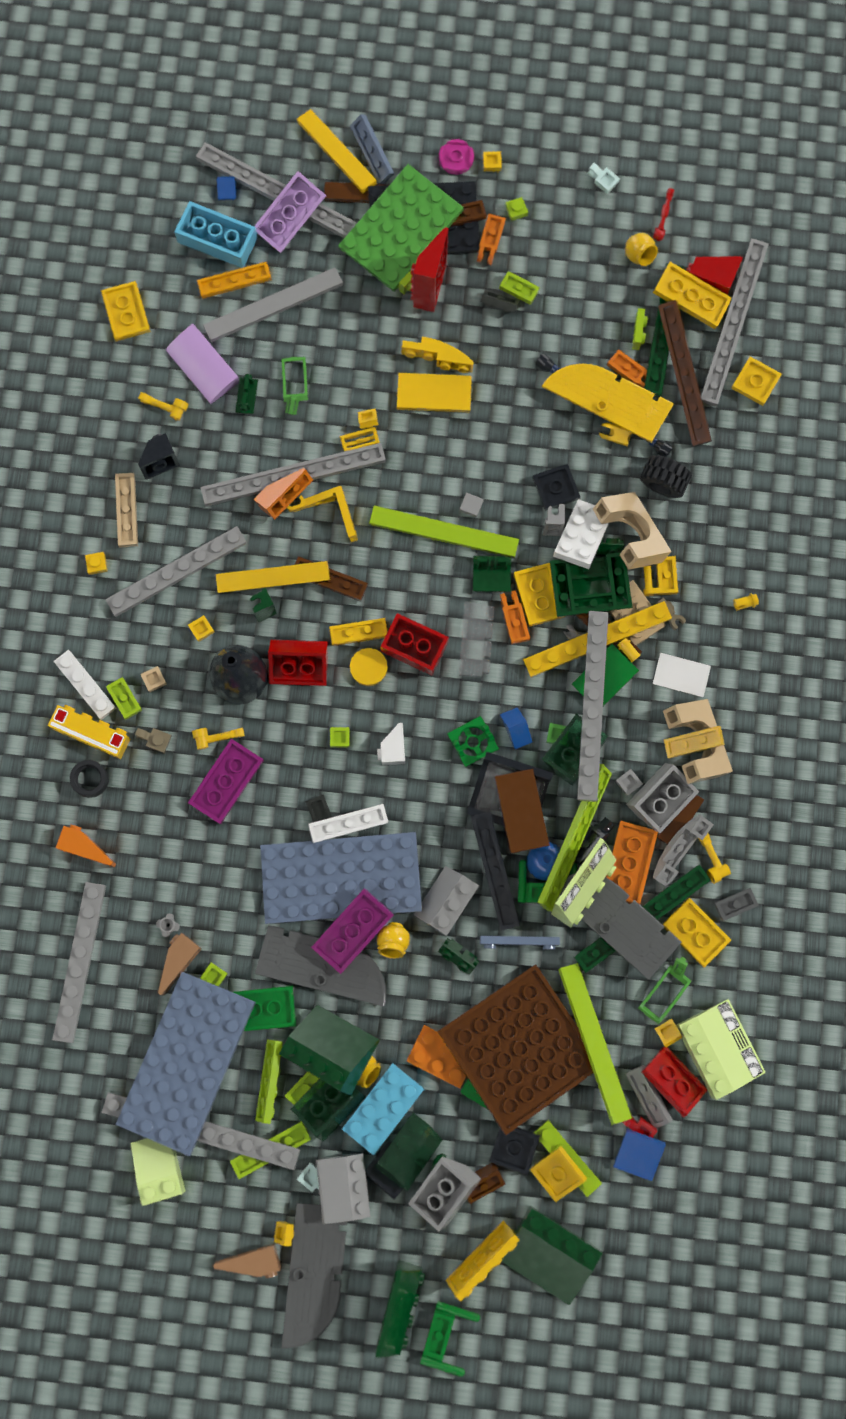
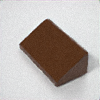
M490 1163L474 1172L481 1180L467 1199L471 1204L506 1185L495 1163Z

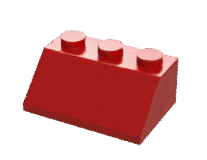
M270 640L268 650L269 684L327 685L328 641Z

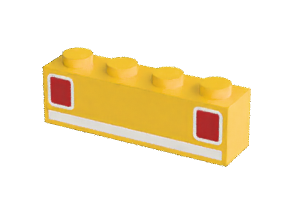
M57 705L47 725L48 727L121 760L131 740L126 735V731L120 728H116V730L109 728L110 724L102 720L95 722L92 720L93 717L86 713L77 714L75 709L68 705H64V707Z

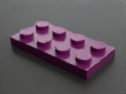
M231 739L188 804L221 825L264 759Z
M364 888L311 948L341 974L394 914Z

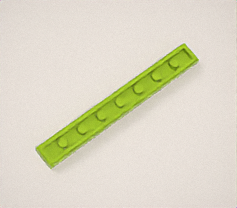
M378 506L373 507L369 525L501 556H511L514 559L519 539Z
M599 764L597 802L581 801L537 902L547 911H553L612 775L603 764Z
M576 963L559 968L558 971L611 1125L629 1120L632 1117L579 965Z

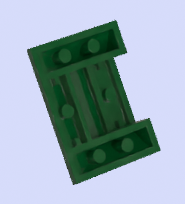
M621 552L606 554L605 557L594 558L589 569L561 559L549 561L557 617L588 614L589 611L605 612L633 608L628 570L620 556Z

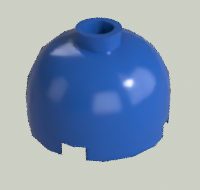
M549 842L547 847L529 850L526 861L529 873L536 879L547 881L561 848Z

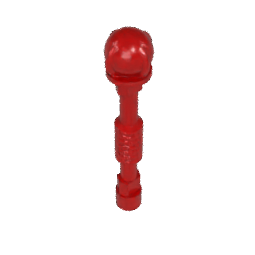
M672 188L667 189L666 202L660 215L661 221L653 234V239L656 241H662L665 236L664 223L668 217L669 204L674 195V189Z

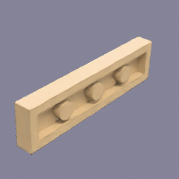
M115 474L119 548L138 546L135 474Z

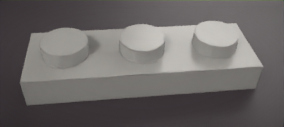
M642 1065L627 1072L626 1076L651 1124L658 1128L670 1123L673 1119L655 1086L641 1073L645 1068Z

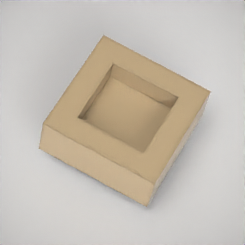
M158 666L141 674L149 692L167 685Z

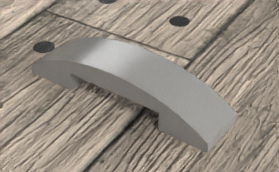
M700 814L686 823L666 846L656 865L653 878L668 887L679 872L675 869L696 839L700 838L703 840L714 824Z

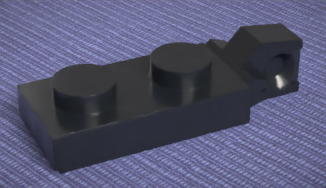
M605 817L599 825L596 823L588 828L575 859V862L582 866L599 839L602 838L605 841L610 835L609 832L614 825L609 819Z

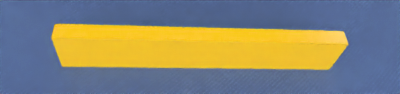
M311 109L297 118V123L362 193H365L369 186L377 184V180Z
M328 561L216 574L218 593L330 580Z

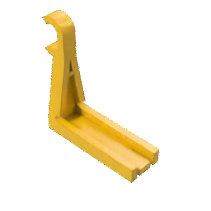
M342 486L305 499L300 495L301 503L292 507L289 505L287 507L288 511L296 512L333 502L337 498L348 537L351 542L358 540Z

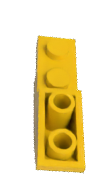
M423 336L421 343L405 340L402 342V355L408 358L420 357L427 361L437 360L436 367L442 370L452 369L458 370L460 373L473 372L474 362L463 352L447 343Z

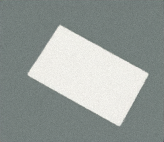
M660 653L653 684L704 697L711 666Z

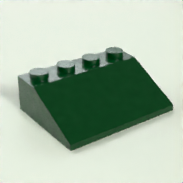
M316 1005L288 1036L279 1055L339 1091L351 1095L380 1040L321 1006Z
M530 1205L514 1232L519 1238L517 1246L514 1250L508 1252L501 1262L570 1305L593 1272L603 1253L597 1247Z
M398 1260L376 1345L375 1357L396 1356L401 1354L402 1349L406 1350L409 1339L408 1336H405L407 1327H412L414 1319L411 1311L413 1307H417L419 1294H416L418 1285L422 1286L425 1273H421V1266Z

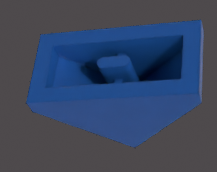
M518 707L500 714L515 750L532 743L527 721Z

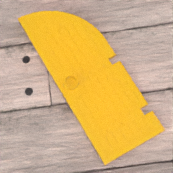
M573 364L563 367L551 374L542 384V387L650 443L654 440L674 403L662 397L655 401L653 400L654 393L624 378L618 382L615 380L618 376L617 374L592 364Z

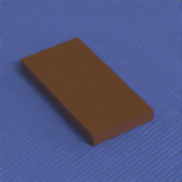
M533 769L495 776L494 779L510 854L549 846Z

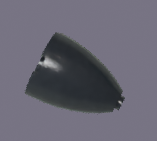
M229 645L222 648L216 653L210 665V681L216 694L221 699L237 705L247 704L257 699L262 694L268 680L267 668L262 658L254 650L244 645Z

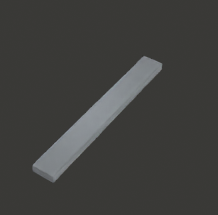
M332 268L203 324L212 343L343 286V282L336 268Z

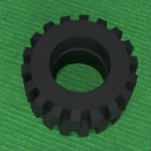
M653 455L648 458L640 475V480L646 487L658 494L671 498H680L684 495L692 473L684 465L673 459Z

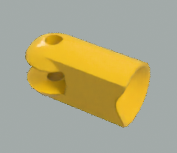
M606 422L601 425L610 428V435L599 433L602 439L628 447L631 432L613 423Z

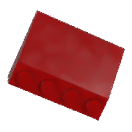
M444 227L417 257L416 264H412L410 283H412L411 300H413V308L430 312L435 311L447 265V227Z

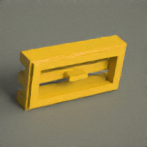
M375 427L340 436L344 452L380 443ZM372 433H373V436H369V437H365V438H360V439H357V440H354V441L345 443L346 440H350V439H353V438H357V437H361V436H365V435H368V434H372Z

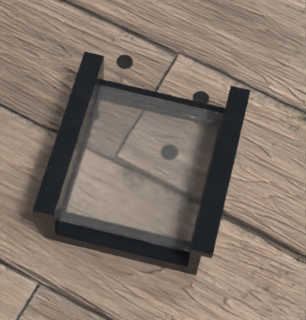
M486 752L467 815L472 816L490 811L493 823L504 826L494 777L529 769L534 771L542 808L553 773Z

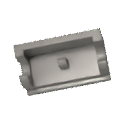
M559 504V513L557 515L552 514V506H549L543 536H561L565 525V504Z

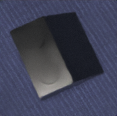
M166 433L153 436L146 444L138 463L145 480L180 466Z

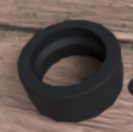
M83 760L77 763L70 773V784L73 790L83 797L92 798L101 795L109 783L106 769L97 761ZM86 768H94L100 774V783L92 790H85L78 783L80 772Z

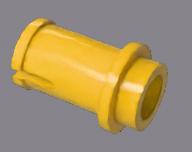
M752 593L746 597L733 599L736 611L748 607L755 608L756 605H759L757 595Z
M625 638L617 645L619 647L618 650H622L632 663L640 654L630 643L631 640Z

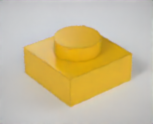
M501 151L483 152L484 172L501 171Z
M376 408L358 412L360 429L378 425Z
M104 552L85 555L89 575L108 572Z
M204 615L188 624L198 642L215 633Z
M672 1019L655 1028L665 1047L683 1038Z
M277 1221L274 1242L283 1246H291L294 1237V1225L285 1221Z

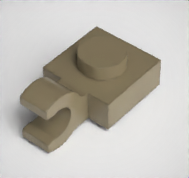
M663 597L657 604L665 601L672 616V620L668 622L673 630H677L678 626L675 624V621L678 620L685 624L686 620L681 615H675L674 606Z
M138 728L135 734L136 737L148 741L146 747L164 754L172 735L154 728L151 733Z

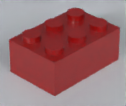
M397 613L380 648L382 653L432 676L446 649L449 637Z

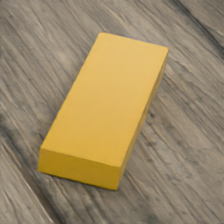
M385 618L329 626L332 646L382 639L387 634Z
M721 726L664 739L668 759L725 745Z

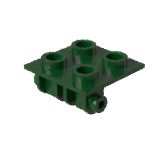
M473 556V591L511 592V556Z

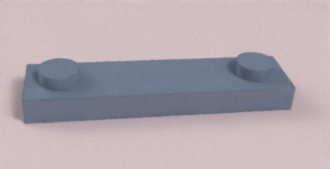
M360 114L350 127L378 184H385L394 175V172L366 115Z
M480 936V945H484V949H496V945L543 946L545 950H555V946L560 945V937Z

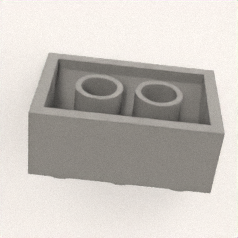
M665 763L626 805L638 818L656 832L661 833L699 791L692 783L687 784L685 776L674 764Z
M445 866L422 901V911L415 912L414 916L447 937L479 885Z
M346 1154L316 1160L323 1224L354 1221L370 1217L363 1154Z
M442 1157L408 1204L440 1232L451 1222L481 1178L468 1166Z

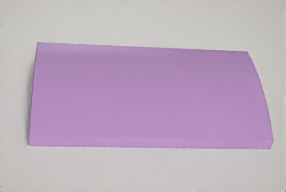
M297 171L254 226L256 227L257 234L281 253L326 195Z
M194 324L186 328L166 348V352L210 404L239 383V378Z

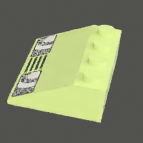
M602 838L599 839L557 900L551 915L570 928L574 923L576 925L579 924L584 916L581 914L585 907L587 909L590 908L595 900L592 898L596 891L600 893L606 884L603 882L607 875L611 877L617 868L614 866L616 858Z
M729 999L676 1024L683 1036L682 1040L712 1099L717 1100L765 1073Z

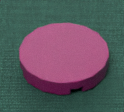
M459 139L450 140L440 148L439 163L446 172L458 175L467 172L472 167L474 152L467 142Z

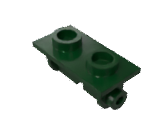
M245 374L243 378H240L236 413L254 414L258 379H253L250 374Z
M602 538L595 556L622 552L624 550L623 540H620V538H606V543H603Z
M447 938L438 952L445 960L454 963L460 971L470 975L479 963L477 956L467 949L461 954L460 950L463 946L454 939L450 940Z

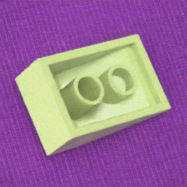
M148 1138L131 1143L137 1187L142 1206L186 1192L174 1149Z

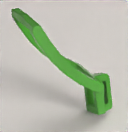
M305 357L281 359L284 402H287L285 413L291 415L297 414L299 401L308 400ZM303 360L305 393L286 395L285 362Z
M684 957L676 958L674 965H670L638 1007L646 1016L658 1024L669 1013L691 982L684 975L688 965ZM670 973L682 982L684 986L659 1018L644 1005L667 974Z

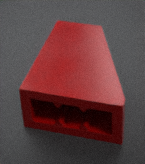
M696 257L693 263H689L686 271L727 295L743 257Z

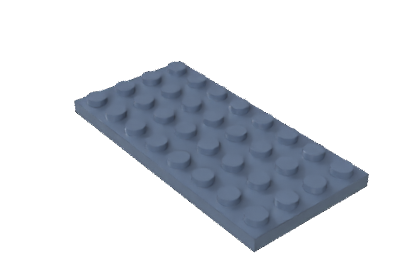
M416 832L328 839L317 843L305 841L260 845L265 924L338 918L364 888L393 914L422 911Z
M181 972L116 1125L191 1156L256 1002Z

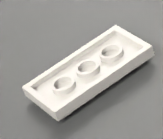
M578 499L553 557L587 569L590 568L609 524L600 523L593 511L595 505Z

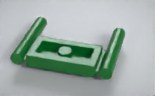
M520 860L518 903L539 904L537 902L546 883H526L527 862L526 860ZM573 863L569 875L577 873V863Z
M437 1301L420 1364L463 1377L465 1374L463 1368L442 1361L455 1316L479 1322L480 1315Z

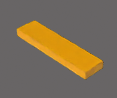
M266 261L198 279L197 283L201 297L204 299L271 281L272 278Z

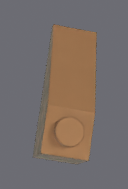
M183 933L180 935L176 934L170 941L171 946L168 949L158 990L160 995L164 996L180 977L181 972L185 971L202 950L200 946Z
M275 1243L216 1261L213 1264L214 1269L256 1277L265 1276L266 1279L278 1275L277 1272L281 1269Z

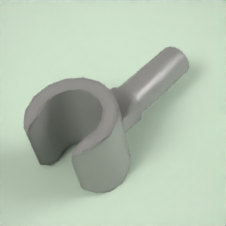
M571 624L566 625L570 632L564 631V634L568 639L571 640L583 635V633L576 631Z

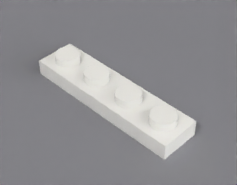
M67 650L54 661L101 720L116 709L70 650Z
M381 804L308 824L312 842L317 843L389 822L384 805Z

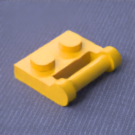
M667 556L662 563L656 564L658 588H652L651 565L643 567L645 582L643 593L645 596L678 594L676 556Z

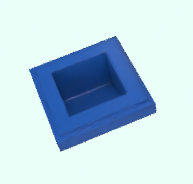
M217 177L218 200H236L235 177Z

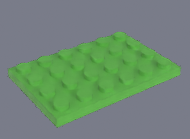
M407 164L338 246L339 249L395 292L399 287V282L411 270L412 264H416L417 257L444 227L449 228L463 212L464 208Z

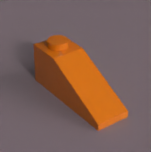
M302 468L266 486L254 498V501L261 510L275 520L313 479L307 470Z
M70 824V827L63 826L56 849L108 866H116V863L86 833L81 831V827Z

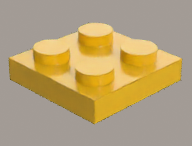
M750 356L731 389L764 406L782 374Z
M562 1146L555 1149L530 1169L555 1202L583 1184L587 1179Z

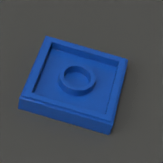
M626 1129L613 1167L652 1181L666 1144L658 1139Z

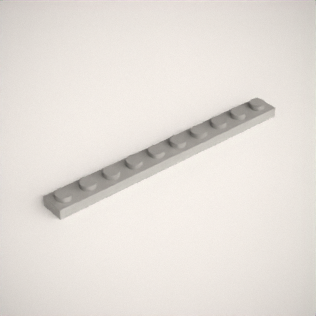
M206 142L196 155L197 161L228 177H235V181L273 201L286 187L285 184ZM321 203L308 218L310 221L342 238H345L357 224V222Z
M752 238L750 240L701 393L702 403L715 407L718 405L769 243Z
M378 443L203 486L201 491L204 504L207 507L259 494L266 486L302 468H305L312 479L316 480L385 463L386 459L382 444Z
M589 611L577 801L597 802L608 612Z
M108 1093L102 1113L119 1118L127 1098ZM207 1121L198 1138L199 1142L295 1170L301 1150Z

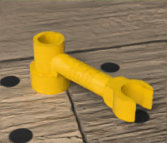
M143 392L138 397L142 403L170 412V417L177 421H180L183 412H186L189 406L187 402L175 398L173 404L170 405Z
M207 728L192 731L193 739L196 740L197 750L208 748V743L245 736L243 728L208 735Z
M707 833L703 840L698 839L708 852L714 866L707 870V875L711 882L715 884L720 882L722 878L730 875L731 871L727 864H721L711 844L712 841L709 833Z

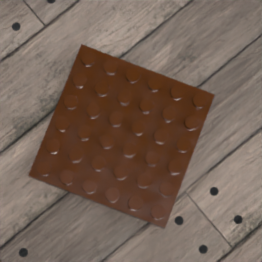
M536 964L437 1031L504 1135L516 1129L594 1073L578 1026Z

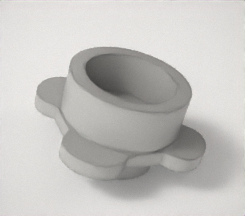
M167 914L166 917L156 922V926L160 928L164 937H169L170 933L178 931L180 925L175 922L173 914Z

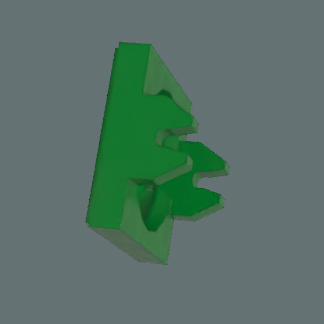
M481 716L447 733L465 768L483 759L486 752L494 753L499 750L494 736L489 730V726L485 724ZM469 728H478L484 733L477 736L472 734ZM464 731L467 738L465 743L460 745L459 737ZM470 737L478 739L479 743L476 747L468 745L467 741ZM487 738V747L482 752L479 748L480 743ZM467 748L474 750L476 756L467 755L464 753V750Z

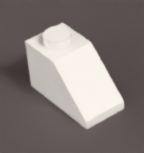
M398 723L381 742V749H377L378 760H382V765L405 764L403 723Z

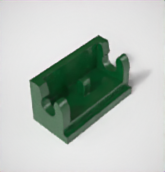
M263 588L261 592L250 598V601L261 600V603L252 608L258 623L277 614L266 588Z

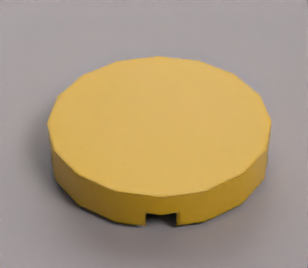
M365 648L356 652L350 662L352 677L356 682L364 686L378 684L385 678L388 670L387 660L384 655L373 648Z

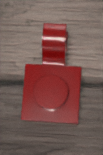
M631 1116V1119L622 1122L632 1131L652 1138L657 1133V1128L642 1117L636 1121Z

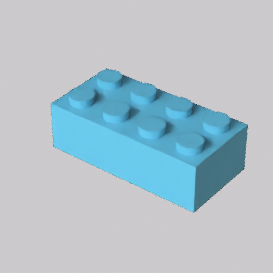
M189 201L174 231L178 243L240 268L245 266L258 239L256 227Z
M392 1063L342 1130L374 1155L423 1092L424 1088Z

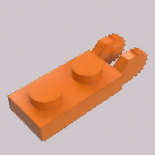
M488 214L479 245L477 262H481L484 250L490 251L487 261L489 265H492L506 218Z
M617 350L608 361L607 366L624 379L644 388L645 383L641 380L643 377L644 379L646 378L647 369L622 351Z
M516 590L511 591L514 605L508 606L506 595L504 593L500 594L502 611L511 645L530 640L522 605L519 603Z

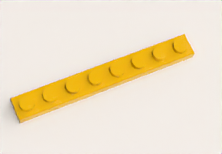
M665 601L608 624L606 646L672 620ZM588 633L523 659L530 678L585 656Z

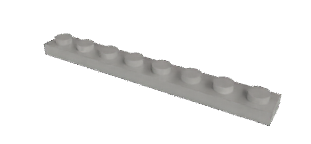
M236 526L105 600L114 616L117 617L246 545L247 542Z
M85 883L52 1040L74 1043L106 885Z

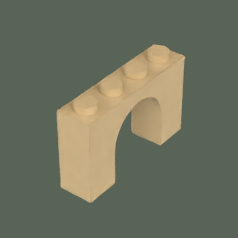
M635 492L602 497L594 506L593 511L601 524L615 521L624 522L633 527L639 534L641 541L629 543L620 553L629 570L662 563L671 553L670 548Z
M708 699L676 704L663 711L669 729L686 726L696 732L717 726ZM724 745L703 750L701 759L682 765L687 784L718 778L733 772Z

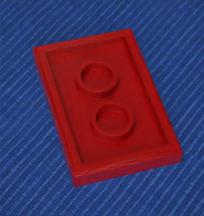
M665 1046L659 1050L641 1071L683 1118L689 1114L708 1091L678 1057Z

